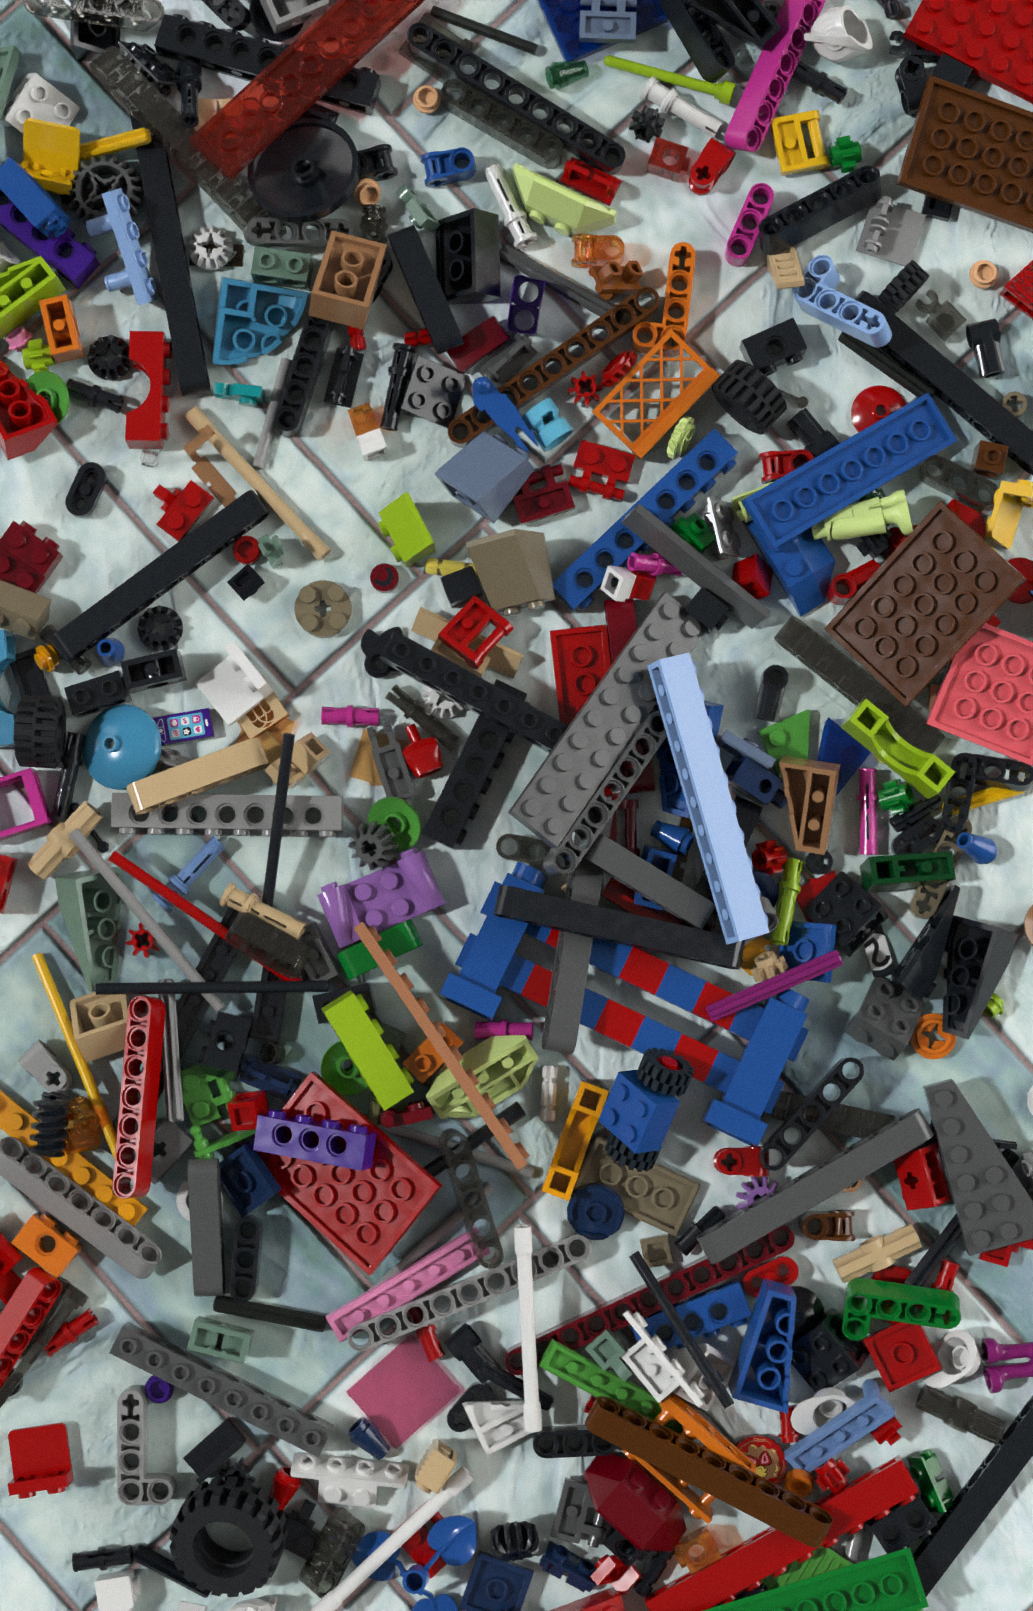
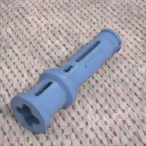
M212 836L177 875L173 874L168 877L169 882L166 886L180 896L188 895L190 893L189 886L226 847ZM153 893L151 897L167 912L171 913L173 911V904L159 894Z

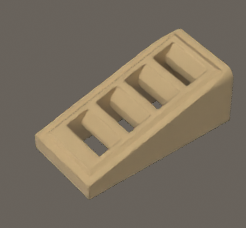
M794 246L777 255L766 254L767 268L776 289L795 288L805 285Z

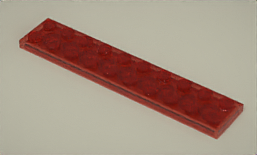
M339 0L189 138L190 143L231 181L425 0Z

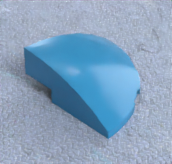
M221 276L212 364L232 365L245 363L249 359L261 354H267L283 342V338L290 332L292 327L297 325L304 311L308 292Z

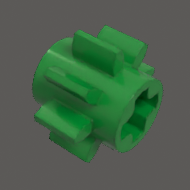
M850 135L836 138L835 146L829 147L831 165L833 168H840L841 173L855 171L856 163L862 162L860 144L858 141H851Z
M901 779L884 782L883 786L885 789L880 790L878 793L882 809L884 811L890 810L891 815L909 811L908 805L914 801L910 785L908 783L902 784Z

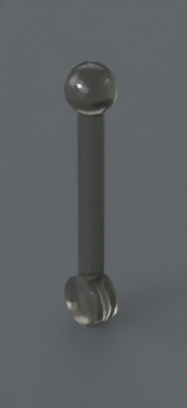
M779 389L784 398L795 402L799 408L803 409L808 405L806 397L798 398Z

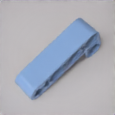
M824 254L814 257L803 271L805 285L795 287L792 290L801 310L873 347L885 346L891 340L892 331L884 315L836 291L835 288L840 282V274L832 259Z

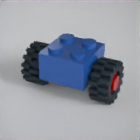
M649 1048L645 1051L638 1070L618 1072L598 1121L611 1131L605 1145L606 1154L612 1156L611 1160L614 1162L619 1161L620 1166H628L629 1170L633 1171L636 1168L638 1172L643 1170L647 1172L653 1168L680 1104V1101L674 1096L676 1094L679 1097L685 1094L694 1074V1068L690 1066V1062L688 1060L683 1061L684 1057L674 1055L675 1052L673 1051L668 1053L663 1048H660V1051L657 1048H652V1050Z

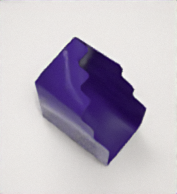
M516 275L514 277L508 314V331L537 335L546 280H537L524 275ZM525 282H532L538 288V296L532 302H525L519 297V287ZM522 310H527L534 316V324L529 330H520L515 325V316Z

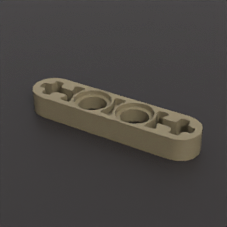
M958 816L952 817L951 823H957ZM968 819L965 832L972 833V824ZM943 828L941 837L938 839L933 852H939L944 846L950 847L954 851L953 862L954 868H956L963 850L953 842L944 841L946 836L951 839L954 833L948 832ZM949 881L942 882L941 886L936 889L931 888L929 885L916 887L909 903L911 914L918 919H926L933 916ZM923 887L927 892L936 893L937 896L936 898L929 896L926 905L930 907V910L923 911L920 914L916 902L923 901L926 893H921Z

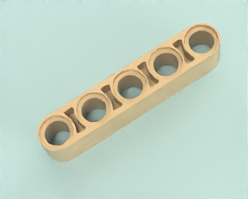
M256 737L129 784L126 788L135 813L140 815L258 772L268 767L269 762L260 738Z

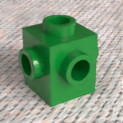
M695 512L686 519L681 516L670 527L671 530L701 554L716 540L715 533Z

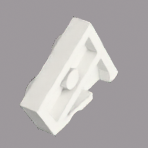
M524 1400L468 1401L462 1403L486 1456L532 1433L524 1430Z

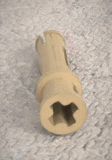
M232 882L226 887L220 900V906L225 907L227 905L241 912V916L244 918L252 916L295 937L297 940L301 938L307 926L306 922H302L259 901L257 894H248L236 888V885Z

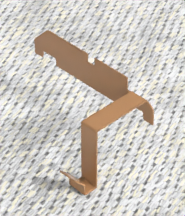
M207 424L204 428L198 430L200 434L185 445L183 449L190 459L196 462L191 469L204 484L209 481L211 484L208 487L209 490L226 507L236 500L234 497L236 492L205 456L201 458L195 452L215 434L214 430Z

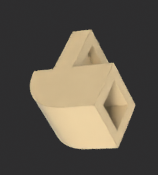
M312 732L294 744L288 789H293L301 783L331 753ZM280 758L272 762L265 769V772L276 785Z

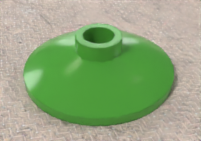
M50 371L36 372L26 382L31 390L47 400L58 424H60L69 408L68 389L64 381L57 374Z
M384 797L371 807L368 814V825L372 821H377L379 827L383 824H388L386 832L388 834L391 832L396 833L395 837L391 840L399 844L395 851L407 850L418 841L421 835V821L416 810L408 802L397 797Z
M341 1041L334 1043L326 1050L322 1057L320 1065L321 1077L341 1095H354L362 1092L368 1086L360 1075L358 1067L351 1060V1065L348 1068H343L342 1063L345 1060H351Z

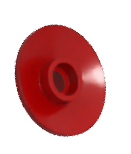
M881 385L868 387L858 394L852 404V423L859 433L904 407L906 403L902 396L890 387ZM883 407L886 411L885 415H878L876 408Z

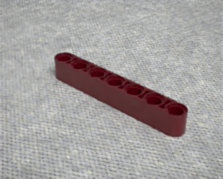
M614 599L604 600L611 665L637 629L633 599H625V602L615 601ZM636 742L635 748L637 752L643 755V746ZM652 758L627 794L655 791ZM623 765L624 777H627V776H628V770H627V768Z

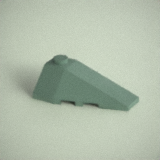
M110 867L124 883L122 869ZM97 869L78 871L55 877L59 907L88 990L90 992L95 991L96 983H115L119 950L116 947L118 931L122 930V921H119L121 904H125V902Z

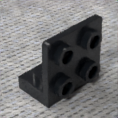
M843 871L839 872L803 910L805 915L814 923L837 925L835 941L841 951L849 958L889 917L883 905Z
M831 1308L825 1312L816 1327L792 1342L791 1364L814 1392L817 1393L823 1388L837 1385L860 1370L869 1355V1351L860 1340H850L843 1334L842 1319Z

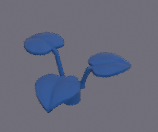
M460 1515L449 1516L439 1520L431 1528L427 1538L429 1546L437 1552L425 1566L416 1564L406 1570L402 1562L397 1560L400 1554L399 1548L369 1576V1578L376 1581L389 1580L395 1573L396 1565L400 1570V1576L403 1577L404 1589L411 1594L428 1597L417 1601L412 1611H459L457 1603L450 1595L440 1594L434 1598L433 1593L424 1588L430 1579L428 1570L440 1556L446 1564L451 1566H461L472 1558L477 1546L476 1522L469 1517ZM382 1530L373 1531L351 1543L347 1550L356 1567L392 1534Z

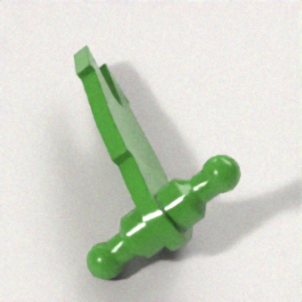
M193 1125L190 1128V1133L195 1139V1157H199V1159L214 1158L213 1151L255 1134L256 1129L234 1131L208 1142L207 1138L203 1137L201 1133V1127Z

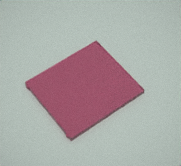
M410 1334L346 1392L386 1437L391 1446L397 1449L461 1390L435 1360L428 1362L422 1345L416 1340L415 1336Z

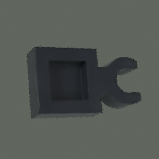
M891 32L889 40L898 41L900 45H892L889 54L897 56L903 52H909L908 56H917L923 61H936L939 57L938 54L917 45V43L905 38L903 32Z

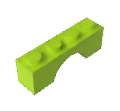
M868 699L859 703L840 726L927 799L939 794L955 773L954 770L933 753L919 750L905 741L893 729L889 722V717Z

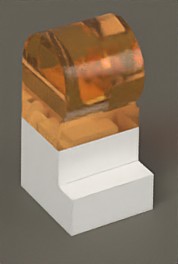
M369 402L349 409L348 413L364 461L388 453L385 440Z

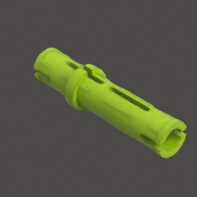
M787 858V862L784 864L782 880L778 883V890L780 891L776 914L779 922L778 926L771 933L770 942L773 944L787 946L789 943L797 894L801 890L799 882L804 862L799 859Z

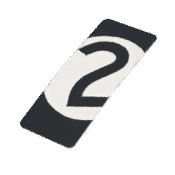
M881 925L863 943L874 978L895 972Z

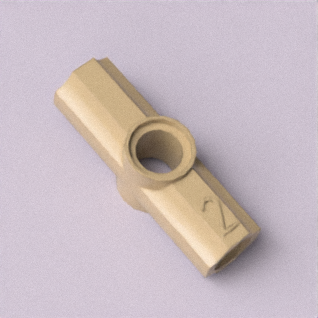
M84 801L65 822L59 823L50 831L46 837L47 842L27 862L29 868L37 876L47 880L65 860L70 859L80 850L69 837V834L78 828L86 838L104 819L101 812L88 801Z
M910 1223L884 1236H874L862 1242L858 1248L832 1261L842 1282L846 1283L870 1271L877 1272L887 1268L895 1262V1259L921 1248L922 1245L915 1229Z

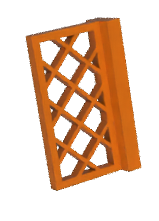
M670 329L598 404L592 413L640 460L720 375ZM672 338L679 345V357L663 358V345ZM659 350V358H651ZM683 350H684L690 357H683ZM663 361H679L680 378H663ZM683 361H695L703 370L696 377L683 378ZM647 362H659L660 378L643 379V366ZM639 371L640 379H631ZM680 381V394L676 398H663V382ZM683 381H691L683 390ZM630 382H640V399H623V387ZM643 382H660V399H643ZM620 391V399L611 400ZM643 402H660V415L656 419H644ZM663 402H671L666 407V409L663 410ZM608 403H620V420H608L600 411ZM623 403H640V419L623 420ZM612 423H620V431ZM624 423H640V436L633 443L624 436ZM644 423H651V424L644 430Z

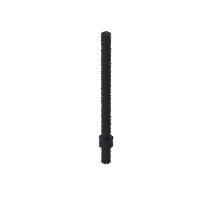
M637 1251L629 1256L705 1377L703 1381L707 1388L713 1390L724 1409L734 1404V1401L722 1384L724 1380L718 1371L715 1372L640 1252Z

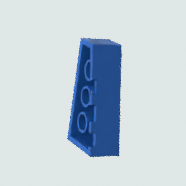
M763 1278L752 1316L750 1317L728 1383L732 1398L787 1414L789 1406L788 1392L791 1379L790 1365L793 1353L792 1338L797 1299L790 1285Z

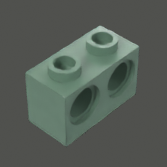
M255 246L251 276L253 281L257 283L310 291L314 263L311 254Z
M198 1316L194 1320L187 1349L244 1364L248 1358L254 1330Z

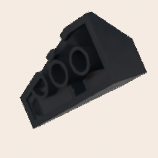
M957 885L950 886L940 901L936 912L928 919L888 980L917 1000H922L923 997L928 998L937 985L934 983V980L938 975L960 892V887Z
M953 915L945 945L948 961L947 968L944 969V978L947 979V994L943 997V1032L969 1040L1011 960L1018 934Z

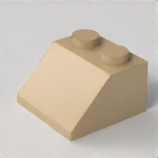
M96 992L69 1000L74 1040L86 1063L125 1049L127 1015L130 1003L128 994L96 995Z

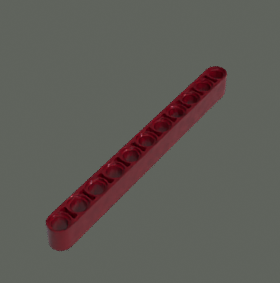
M783 1224L754 1241L761 1244L762 1248L759 1255L755 1257L747 1255V1246L732 1254L735 1256V1264L732 1268L724 1269L721 1267L720 1262L710 1264L705 1255L656 1279L671 1303L674 1304L789 1250L794 1244V1233L787 1225ZM777 1230H785L788 1235L786 1242L780 1245L773 1242L774 1233ZM698 1267L708 1268L709 1276L706 1280L697 1281L694 1278V1272ZM679 1279L683 1282V1288L679 1293L668 1291L667 1287L671 1280ZM643 1284L537 1334L536 1345L540 1341H548L550 1343L554 1339L576 1350L591 1343L607 1328L611 1332H615L630 1324L626 1318L616 1316L615 1309L619 1304L629 1305L633 1314L637 1311L643 1318L661 1310V1307L657 1301L650 1306L644 1305L641 1302L642 1295L650 1291L647 1285ZM592 1317H602L605 1320L603 1328L600 1330L591 1329L588 1323ZM569 1328L575 1329L579 1333L577 1340L571 1343L566 1342L562 1338L563 1332ZM520 1342L510 1347L505 1354V1367L513 1375H523V1365L515 1367L509 1361L513 1354H522ZM536 1350L538 1368L540 1367L538 1363L540 1362L543 1355L538 1353Z

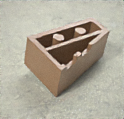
M783 756L779 761V765L783 775L784 791L790 812L789 818L795 849L797 851L825 855L829 846L840 764Z

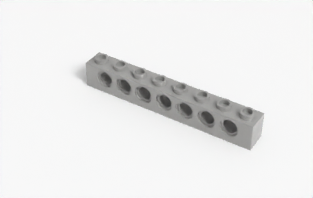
M112 793L111 827L119 829V834H136V829H148L147 834L165 835V829L176 830V835H193V830H205V835L220 836L222 835V830H233L234 836H250L251 831H262V836H270L275 795L196 794L149 812V817L145 821L139 822L136 819V813L129 794ZM287 795L286 808L292 811L293 817L289 823L283 824V831H291L290 836L308 837V832H319V837H336V832H343L344 798L342 796ZM169 807H175L178 811V816L173 822H167L164 818V812ZM199 807L205 808L207 813L205 820L196 823L192 817L194 810ZM226 808H233L235 811V818L230 823H224L221 819V813ZM255 808H261L264 812L263 820L257 824L252 823L249 819L250 812ZM311 809H318L321 812V820L317 824H309L306 820V815Z

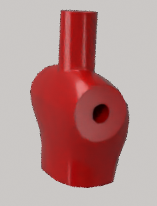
M415 724L405 727L411 744L401 751L406 765L413 772L416 779H422L441 771L444 766L441 760L440 748L435 737L421 739Z

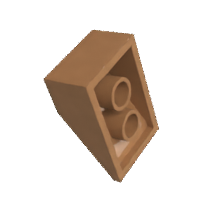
M332 230L311 293L309 316L364 330L387 244Z

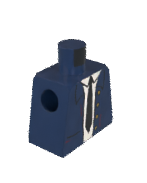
M748 756L733 757L725 770L728 777V786L759 805L771 803L777 808L782 809L787 803L785 792L779 788L782 780ZM760 782L762 783V788H761V790H759V784H760Z

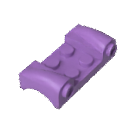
M416 848L401 853L402 859L395 864L345 885L338 886L335 881L321 887L322 893L317 896L339 949L361 940L353 929L361 922H364L367 928L373 925L379 933L446 904L424 851L417 852Z

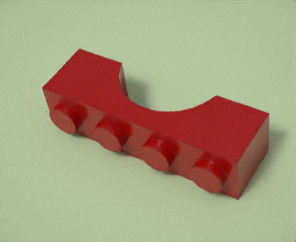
M130 331L129 360L133 368L142 371L150 379V391L142 405L126 413L125 441L129 449H163L164 440H168L169 426L168 423H164L165 413L170 411V398L166 396V386L171 384V370L167 368V358H172V343L167 340L164 331Z

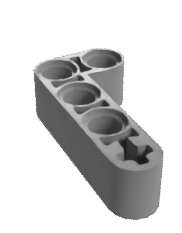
M132 1385L121 1393L117 1402L118 1498L122 1503L130 1506L163 1505L169 1502L177 1488L176 1480L169 1473H148V1398L144 1388ZM131 1394L135 1400H139L133 1408V1415H129L132 1411V1403L126 1400ZM130 1423L137 1425L139 1436H130L126 1432V1425ZM126 1454H136L140 1461L139 1465L131 1466L128 1464ZM159 1482L166 1484L169 1493L167 1495L158 1494L155 1490V1484ZM135 1483L139 1487V1494L135 1496L130 1495L126 1490V1484Z

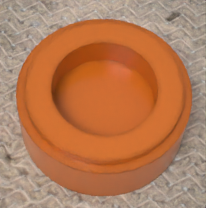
M792 1469L785 1474L783 1487L799 1497L805 1498L812 1492L813 1478L805 1470Z

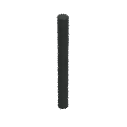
M437 6L432 7L430 17L529 54L535 55L538 47L536 43Z

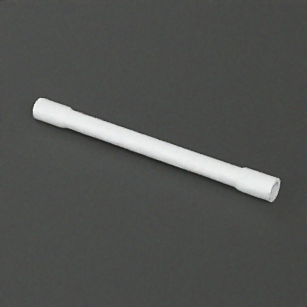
M523 1224L514 1226V1243L518 1271L524 1384V1430L526 1432H539L542 1430L536 1353L531 1258L533 1251L531 1225Z
M464 1466L455 1472L445 1482L439 1494L435 1493L335 1589L329 1591L311 1608V1611H335L359 1585L430 1518L474 1480L471 1473Z

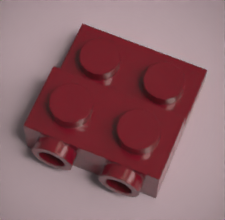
M13 520L0 539V580L37 594L64 556L57 551L60 546L47 536L44 540H41L34 535L37 531L34 527L25 521H22L19 525Z

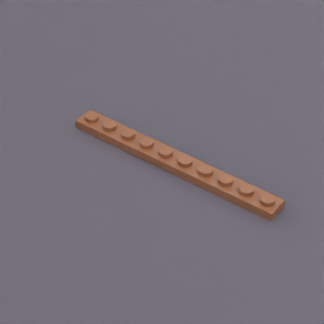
M361 922L353 929L517 1170L521 1171L529 1165L526 1158L530 1155L520 1141L516 1144L509 1136L513 1130L504 1117L498 1120L492 1111L496 1108V1105L487 1092L481 1095L476 1088V1085L480 1082L471 1069L465 1071L459 1061L464 1058L453 1044L449 1047L443 1037L447 1033L438 1020L432 1023L426 1013L431 1011L421 996L417 999L410 991L414 987L413 983L405 972L399 975L394 967L398 963L389 949L386 951L382 950L378 944L382 938L374 926L371 925L367 928L364 922Z

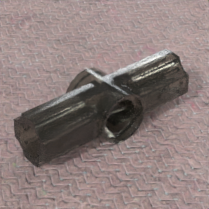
M924 1384L920 1389L915 1404L916 1408L942 1419L943 1423L963 1433L970 1432L995 1445L1001 1440L1005 1431V1420L979 1409L976 1404L960 1396L954 1395L953 1397L927 1384Z

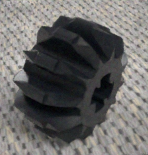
M527 1521L506 1522V1524L498 1525L490 1531V1546L495 1559L504 1562L508 1560H523L524 1558H531L539 1552V1535L533 1523H528Z

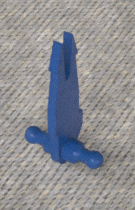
M479 377L475 379L472 385L474 405L480 412L485 410L495 424L515 441L514 444L530 454L515 432V429L520 428L537 447L538 444L532 429L529 431L517 408L505 393L501 394L488 378Z

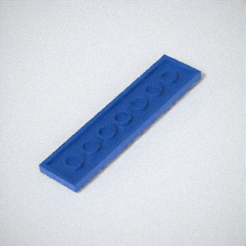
M928 392L755 492L741 502L772 551L958 440Z

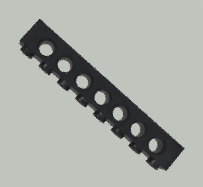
M173 14V16L163 15L154 44L158 56L179 62L184 59H194L201 65V68L369 116L373 114L381 87L380 75L373 69L367 67L354 68L347 62L339 59L329 61L314 52L301 53L286 44H281L280 46L269 44V41L262 37L248 38L236 30H220L213 24L205 21L195 23L189 21L187 17L181 14ZM187 36L195 37L194 41L189 44L182 42ZM215 43L222 45L218 51L209 50L210 46ZM240 51L249 52L248 56L244 59L236 58L237 53ZM266 59L276 60L272 66L262 65ZM294 66L303 68L298 74H291L289 72ZM320 74H327L330 76L329 79L324 82H319L316 80L317 76ZM348 81H353L357 84L350 90L343 88V85Z
M394 631L379 658L385 664L548 753L551 752L568 727V725L397 631Z

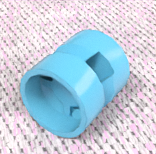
M551 398L539 402L522 417L529 431L532 429L536 433V441L544 452L553 449L573 433V428L565 417L559 418L560 410Z

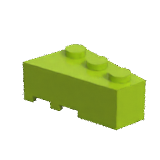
M42 256L7 268L8 271L0 273V339L41 309L40 300L57 297L66 291L59 278Z

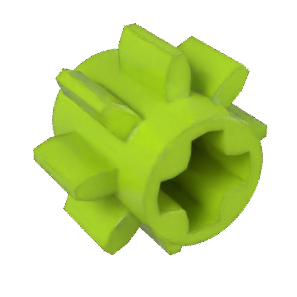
M42 338L29 340L28 348L22 349L26 370L32 369L34 373L48 371L49 366L55 365L49 344H43Z

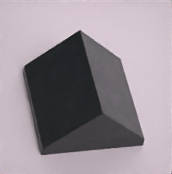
M71 0L70 47L77 61L120 60V45L118 44L120 41V5L106 0Z

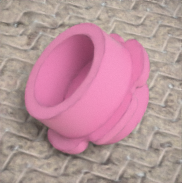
M19 326L12 330L5 339L11 351L17 350L22 352V349L28 348L29 340L33 334L31 331L28 332L24 326Z

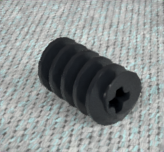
M44 1093L41 1095V1100L33 1101V1105L41 1108V1111L32 1112V1117L40 1119V1122L31 1124V1128L38 1130V1133L31 1134L29 1138L36 1141L37 1144L28 1146V1150L40 1156L62 1157L65 1156L62 1150L66 1148V1142L63 1139L68 1134L67 1130L64 1129L69 1124L66 1117L70 1114V1109L67 1105L71 1103V1098L60 1093Z

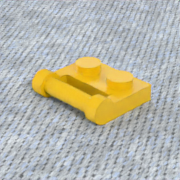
M818 110L772 119L770 127L781 176L809 170H822L831 166L829 156L825 155L818 123L821 120ZM802 124L808 125L815 158L808 159L801 129Z

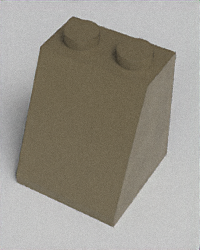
M512 529L466 542L468 552L493 610L504 612V616L520 614L522 608L528 607V610L540 609L545 607V602L555 600L544 533Z

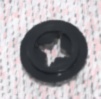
M110 334L109 336L99 337L97 341L90 344L87 355L88 365L97 377L104 380H116L123 377L129 371L132 365L129 360V345L122 338ZM110 347L112 353L121 358L112 359L108 368L106 360L99 356L107 355Z
M158 605L148 608L139 617L137 631L140 640L145 646L155 651H165L173 648L180 641L183 633V624L180 616L173 609ZM154 618L161 624L168 623L164 628L166 638L158 632L152 633V630L156 628Z

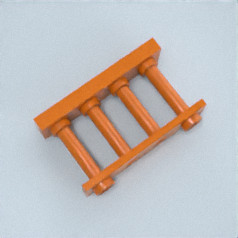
M671 1392L660 1402L662 1411L653 1421L665 1426L670 1419H676L683 1425L684 1431L680 1435L690 1440L698 1439L705 1445V1448L756 1474V1464L680 1396ZM623 1450L630 1460H637L682 1500L696 1519L700 1520L702 1518L707 1524L712 1521L713 1508L709 1505L716 1499L714 1496L705 1492L699 1497L688 1487L689 1483Z

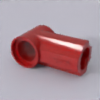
M873 559L845 574L837 575L828 588L827 595L829 600L836 605L847 604L879 569V563ZM842 584L846 586L848 594L841 595L838 593L835 585Z

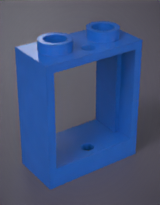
M10 157L0 166V189L34 227L52 240L54 237L62 235L68 228L67 224L72 221L30 173Z

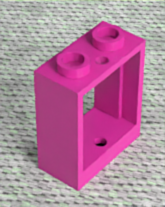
M33 768L0 777V789L21 782L24 783L35 818L34 821L0 831V841L53 824L37 770Z

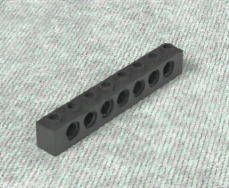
M129 1322L122 1326L109 1352L318 1458L333 1429L334 1424Z

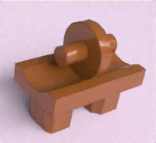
M607 261L603 266H592L588 270L589 275L596 281V292L604 300H613L617 294H633L641 289L638 280L642 277L643 271L637 261H629L625 266H620L616 261Z

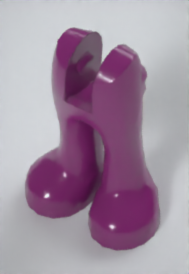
M982 1338L981 1348L984 1353L981 1356L985 1364H993L1013 1358L1030 1359L1026 1363L983 1366L984 1378L989 1393L1000 1392L1005 1381L1033 1377V1342L999 1344L994 1338Z

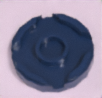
M588 1183L580 1186L571 1195L567 1206V1219L570 1225H572L577 1234L589 1240L609 1238L610 1235H613L620 1229L625 1216L624 1203L620 1195L612 1187L602 1183Z

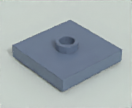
M728 730L721 735L717 742L719 747L732 755L748 756L767 770L771 769L776 761L775 758L758 749L759 746L747 738L741 739Z

